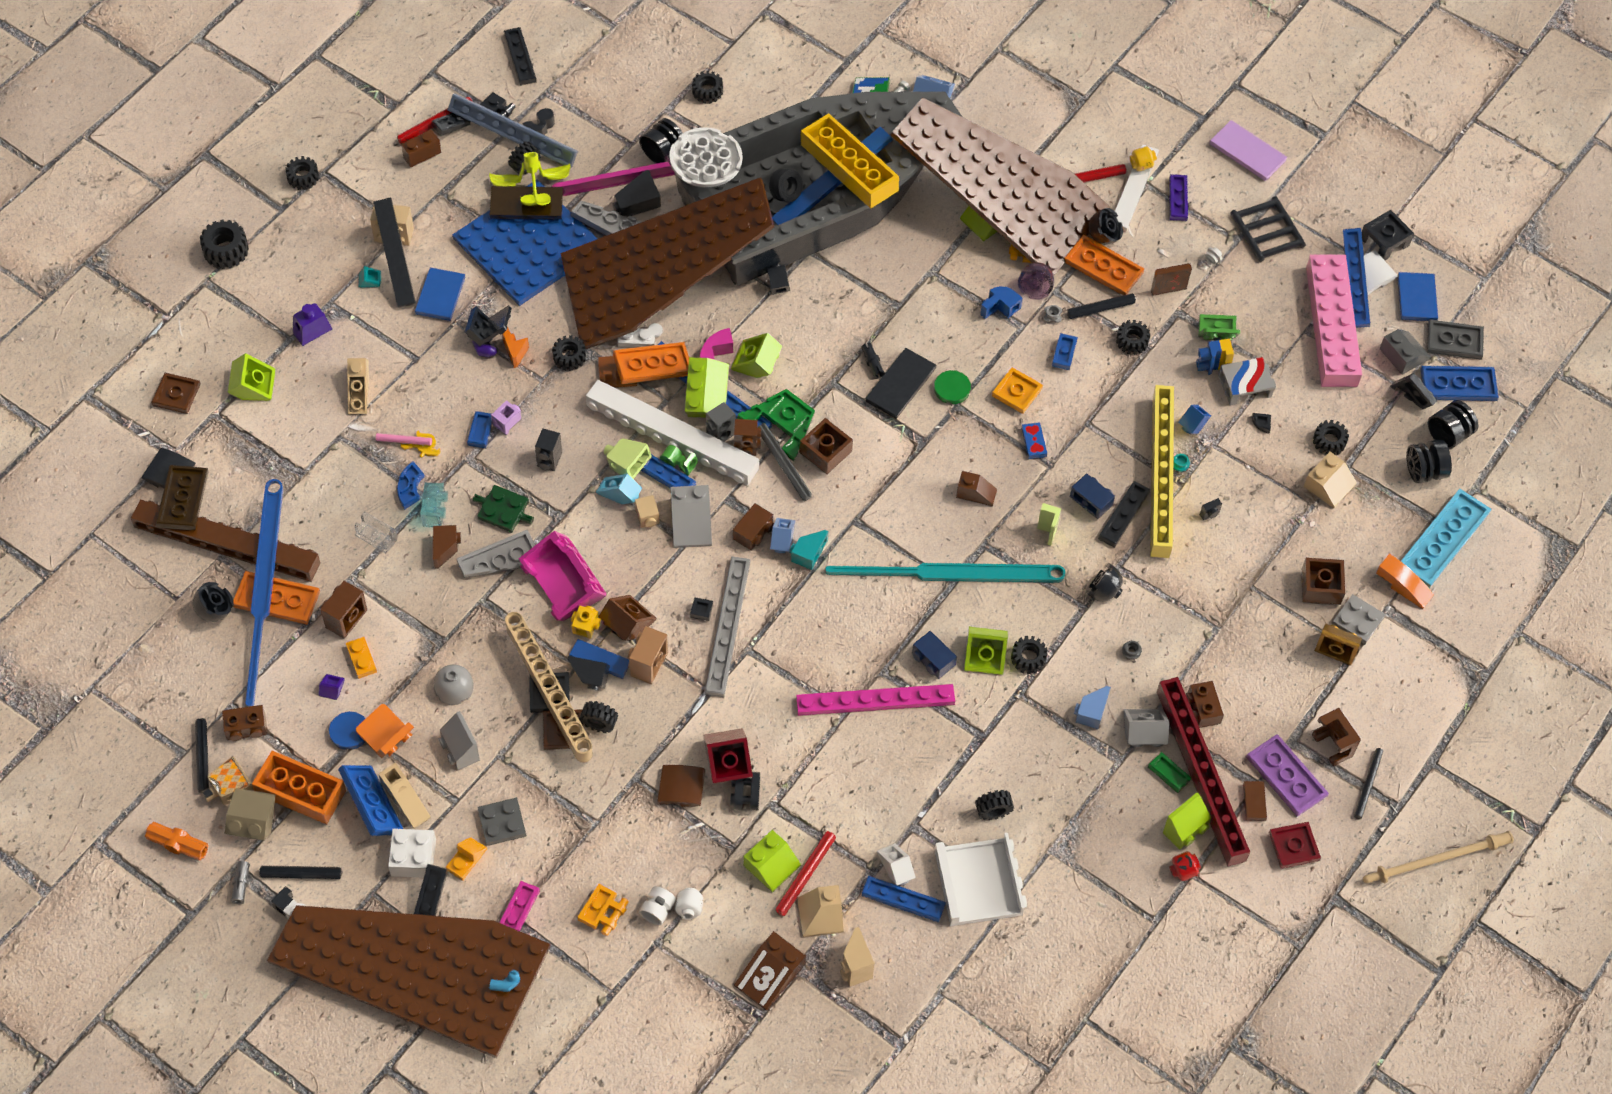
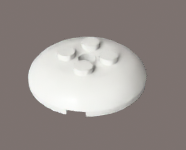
M695 128L681 134L679 139L672 144L670 164L676 175L690 185L703 188L717 187L729 182L737 175L742 165V150L732 136L729 135L728 137L721 133V130Z

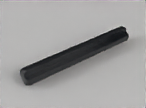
M1134 293L1069 308L1067 309V316L1069 319L1135 304L1136 297Z
M205 718L195 720L197 789L200 793L209 788L207 722Z
M260 866L259 874L261 878L341 879L342 869L341 867Z

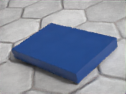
M430 267L415 309V314L451 321L466 278L465 274Z
M1399 272L1397 276L1401 320L1429 321L1430 319L1438 321L1435 274Z

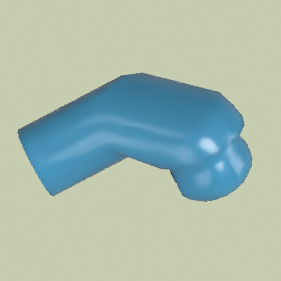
M515 970L510 971L508 977L503 981L491 979L490 990L509 992L519 984V973Z

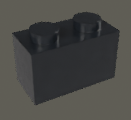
M542 428L535 445L537 467L543 470H556L562 455L561 434L559 432Z

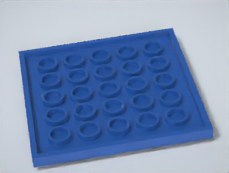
M538 179L535 180L536 187H545ZM530 183L526 187H533V185ZM564 205L562 207V220L490 219L489 210L452 234L453 239L519 306L565 276L561 258L562 252L597 239L579 220L571 216V212Z

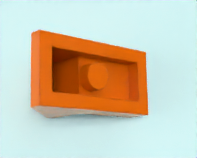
M507 328L502 334V340L512 365L516 368L528 351L529 342L528 338L516 341L514 333L511 334L509 328Z

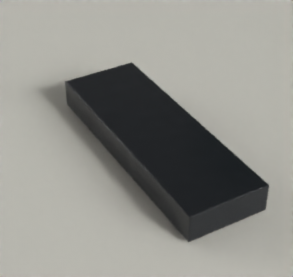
M427 864L414 914L436 916L449 869Z

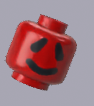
M1189 851L1172 857V865L1169 866L1173 877H1178L1180 881L1196 877L1199 874V869H1201L1197 856Z

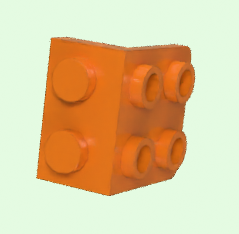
M381 704L356 727V733L383 758L386 754L390 757L398 749L396 745L400 741L405 743L413 735L411 731L414 727L410 722L405 725L387 705Z

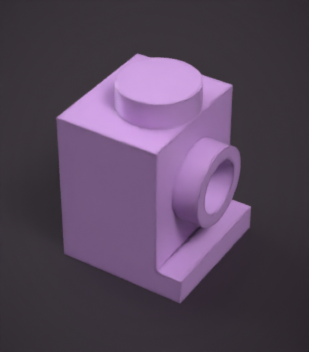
M505 401L491 414L493 426L507 435L509 430L521 420V410L517 405Z

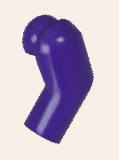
M472 340V344L479 356L493 357L496 355L497 350L495 347L490 345L479 346Z

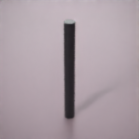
M1376 748L1354 815L1356 819H1362L1383 754V749Z

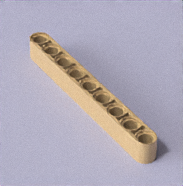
M510 612L505 617L506 630L575 758L580 762H588L593 756L591 740L522 615L518 612ZM543 669L544 671L537 672L536 670ZM546 685H552V687H550V688H546V687H544V686H546ZM556 700L561 701L558 704L553 703ZM564 716L570 717L567 720L562 719ZM573 732L579 733L575 736L570 735ZM582 748L588 749L585 752L579 751Z

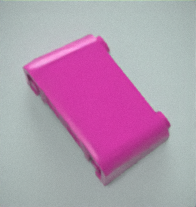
M557 531L550 533L518 558L522 563L520 565L521 569L527 575L530 573L535 576L552 602L551 614L557 621H565L572 617L573 612L578 611L579 605L584 607L591 606L607 596L605 590L573 542L566 535Z

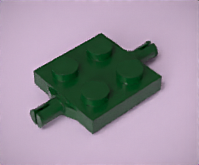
M497 485L493 486L486 498L477 494L473 497V502L482 504V508L477 515L479 520L511 533L521 520L532 524L534 521V517L525 514V508L529 503L527 497Z

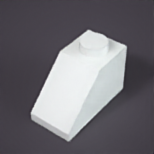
M892 844L877 850L889 878L896 885L907 884L911 879L916 878L909 855L898 845Z

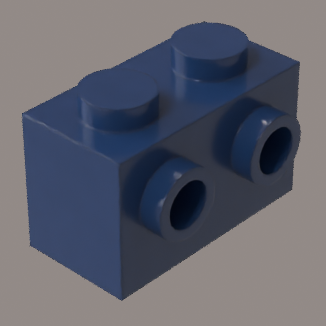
M1087 473L1071 487L1070 497L1097 519L1113 506L1115 499L1113 492L1102 486L1096 478L1091 477Z
M931 631L927 632L913 644L912 655L914 659L921 662L926 667V670L938 679L956 666L957 656Z

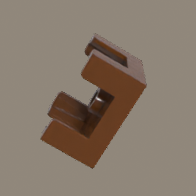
M1340 708L1320 716L1318 723H1322L1323 726L1315 729L1312 732V736L1316 742L1331 737L1337 745L1339 753L1329 757V761L1334 767L1354 756L1361 738Z

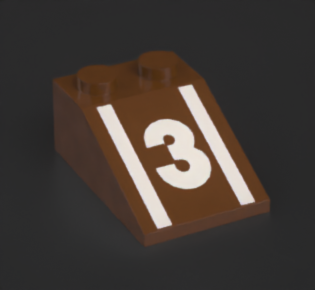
M773 931L759 947L734 986L767 1011L806 965V955Z

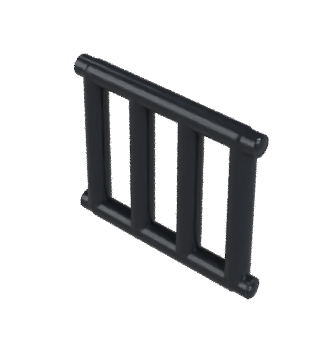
M1277 196L1272 197L1270 201L1240 211L1232 210L1230 212L1259 262L1264 261L1266 257L1299 246L1300 248L1306 246L1304 239ZM1274 206L1279 214L1246 225L1241 217ZM1283 220L1287 225L1285 228L1255 238L1249 232L1250 230ZM1289 233L1295 239L1262 252L1257 244Z

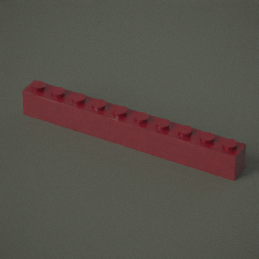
M1179 677L1160 681L1157 695L1169 720L1170 727L1192 777L1196 791L1201 796L1211 816L1209 823L1227 867L1247 862L1250 849Z

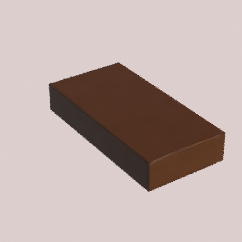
M1244 781L1246 821H1266L1267 810L1264 781Z

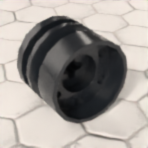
M662 118L653 125L652 129H648L640 136L639 143L645 155L655 164L668 162L667 155H670L671 146L679 139L683 132L673 121Z
M1460 400L1452 401L1442 410L1429 417L1427 422L1428 430L1433 439L1444 440L1449 449L1454 448L1464 439L1477 432L1479 427L1478 419L1473 410Z
M1439 439L1429 441L1426 444L1419 443L1408 446L1406 451L1407 467L1415 483L1428 482L1432 478L1435 480L1444 479L1451 475V455L1444 440Z

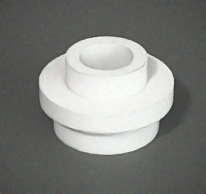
M1215 247L1207 249L1205 256L1209 261L1216 264L1222 260V253L1219 249Z

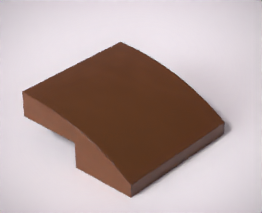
M663 765L657 802L660 805L680 804L681 807L701 806L706 769L689 765Z

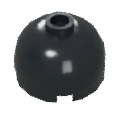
M1105 208L1099 210L1089 220L1088 225L1091 237L1103 245L1115 243L1123 235L1122 222H1118L1116 218L1118 214L1113 209Z
M1110 563L1105 565L1107 567L1105 571L1100 570L1089 585V588H1092L1091 591H1086L1090 597L1100 602L1109 601L1113 597L1117 599L1123 591L1121 589L1123 577L1120 571Z
M216 582L202 584L193 596L192 605L194 611L201 619L208 622L222 620L231 612V608L234 605L230 592L226 588L222 589L219 587V584Z

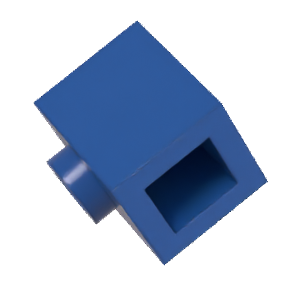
M1198 404L1190 405L1178 423L1182 425V429L1186 433L1198 434L1211 415Z

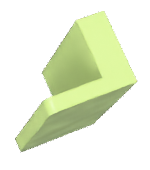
M1043 503L1037 529L1050 532L1047 545L1051 546L1058 527L1061 508Z

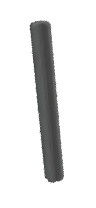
M765 423L759 425L758 427H761L762 439L803 501L809 500L812 497V493Z

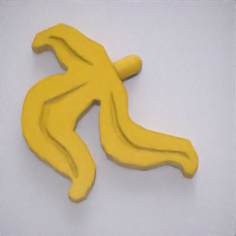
M419 430L416 432V436L432 438L431 446L401 443L400 445L403 450L417 448L421 452L419 455L421 458L424 455L438 456L441 452L440 448L438 450L434 449L436 445L435 437L428 433H420Z

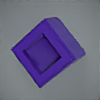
M326 674L319 684V696L337 700L345 678Z

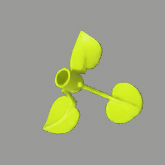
M528 152L524 154V162H522L519 175H494L489 173V178L494 186H516V183L521 182L524 170H527V173L532 175L534 195L521 197V203L529 206L537 204L546 205L550 203L551 197L545 193L537 194L535 173L539 169L540 176L546 177L549 180H559L569 176L571 166L568 164L542 170L540 161H538V153Z

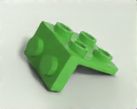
M1199 315L1198 337H1203V340L1221 338V340L1230 339L1232 341L1240 334V330L1236 329V316Z

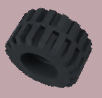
M224 219L220 220V222L214 221L212 225L208 224L206 226L207 229H203L202 235H200V244L205 260L210 265L213 264V267H220L221 269L240 265L239 262L245 260L249 250L243 227L239 226L237 222L232 223V220L224 221ZM230 242V244L226 246H218L222 243Z

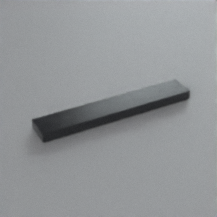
M392 198L373 201L397 307L415 304L416 300Z

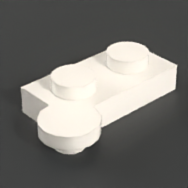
M658 323L651 324L648 329L638 328L632 333L619 337L618 347L637 348L655 345V337L661 336L663 328Z

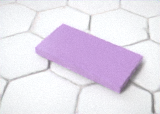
M1232 120L1210 140V145L1264 181L1287 159L1285 155Z

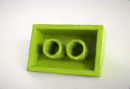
M689 357L685 413L688 417L706 418L707 412L723 402L726 403L729 364L709 358Z

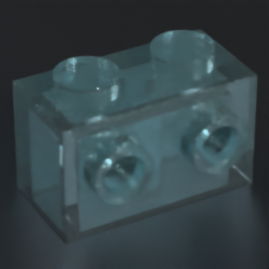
M425 482L420 515L423 527L442 526L443 519L446 518V507L444 506L445 502H448V491H445L444 483Z

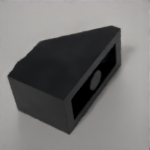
M568 656L569 663L582 683L588 685L587 689L599 691V688L605 689L610 665Z

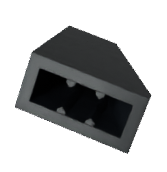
M645 170L614 195L615 202L612 203L614 211L619 212V215L625 217L661 207V196L649 170Z

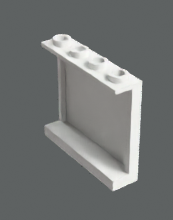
M1008 832L1001 839L946 847L944 842L936 843L934 852L950 926L1023 915L1024 908H1027V901L1025 895L1022 896L1021 889L1023 888L1021 876H1017L1018 861L1017 858H1013L1014 843L1012 839L1009 840Z

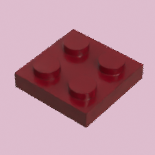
M1309 821L1270 829L1269 835L1281 869L1321 860Z

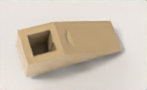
M347 358L348 414H367L369 360L367 358Z
M396 763L378 773L381 785L413 828L431 818L408 779Z

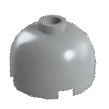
M447 665L440 669L434 678L435 694L441 702L448 705L461 704V701L469 699L473 693L474 683L471 674L465 667L460 665Z

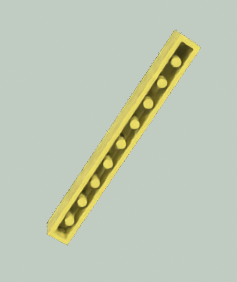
M1155 385L1152 397L1150 557L1170 558L1173 547L1174 386Z

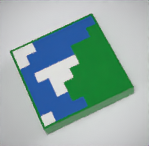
M856 77L853 93L888 92L890 77Z

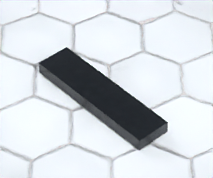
M521 27L504 30L505 39L520 86L536 83V75Z
M1133 481L1100 533L1098 540L1115 548L1150 493V488Z

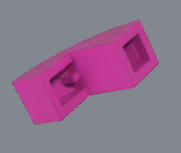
M730 328L720 330L710 336L701 349L700 358L715 360L714 356L733 353V339Z

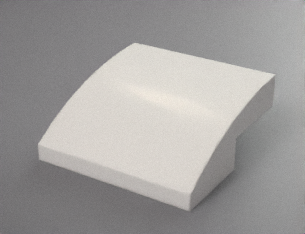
M1376 250L1364 255L1368 295L1381 285L1384 287L1398 277Z

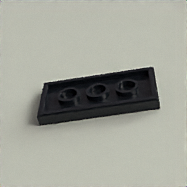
M905 348L868 394L865 401L897 419L935 371L937 365Z

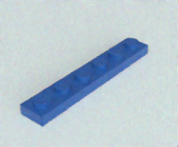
M1361 228L1343 229L1344 251L1347 260L1356 328L1370 327Z

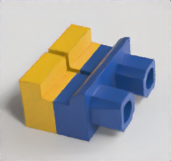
M1231 340L1210 341L1206 348H1199V358L1196 359L1197 370H1207L1208 375H1211L1213 370H1220L1221 365L1232 363L1234 352Z

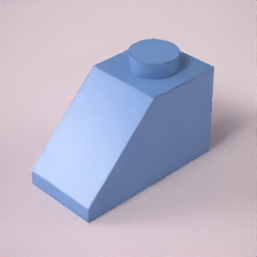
M776 518L772 530L770 549L777 553L790 551L795 520Z
M1105 686L1084 696L1081 704H1076L1074 715H1077L1075 723L1099 729L1111 687Z

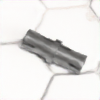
M247 861L237 862L235 878L232 880L234 887L231 902L234 904H244L246 887L249 886V880L247 879L250 864Z

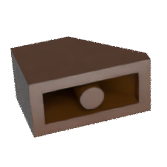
M962 471L956 498L993 507L997 488L979 474Z
M456 525L433 526V562L435 569H439L458 552V544H461V532H457Z

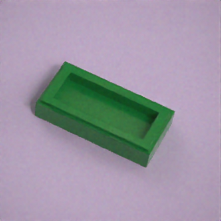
M1163 752L1148 764V768L1177 793L1191 781L1192 777Z

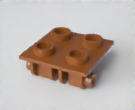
M613 356L598 357L600 381L614 388L637 386V382L621 383Z

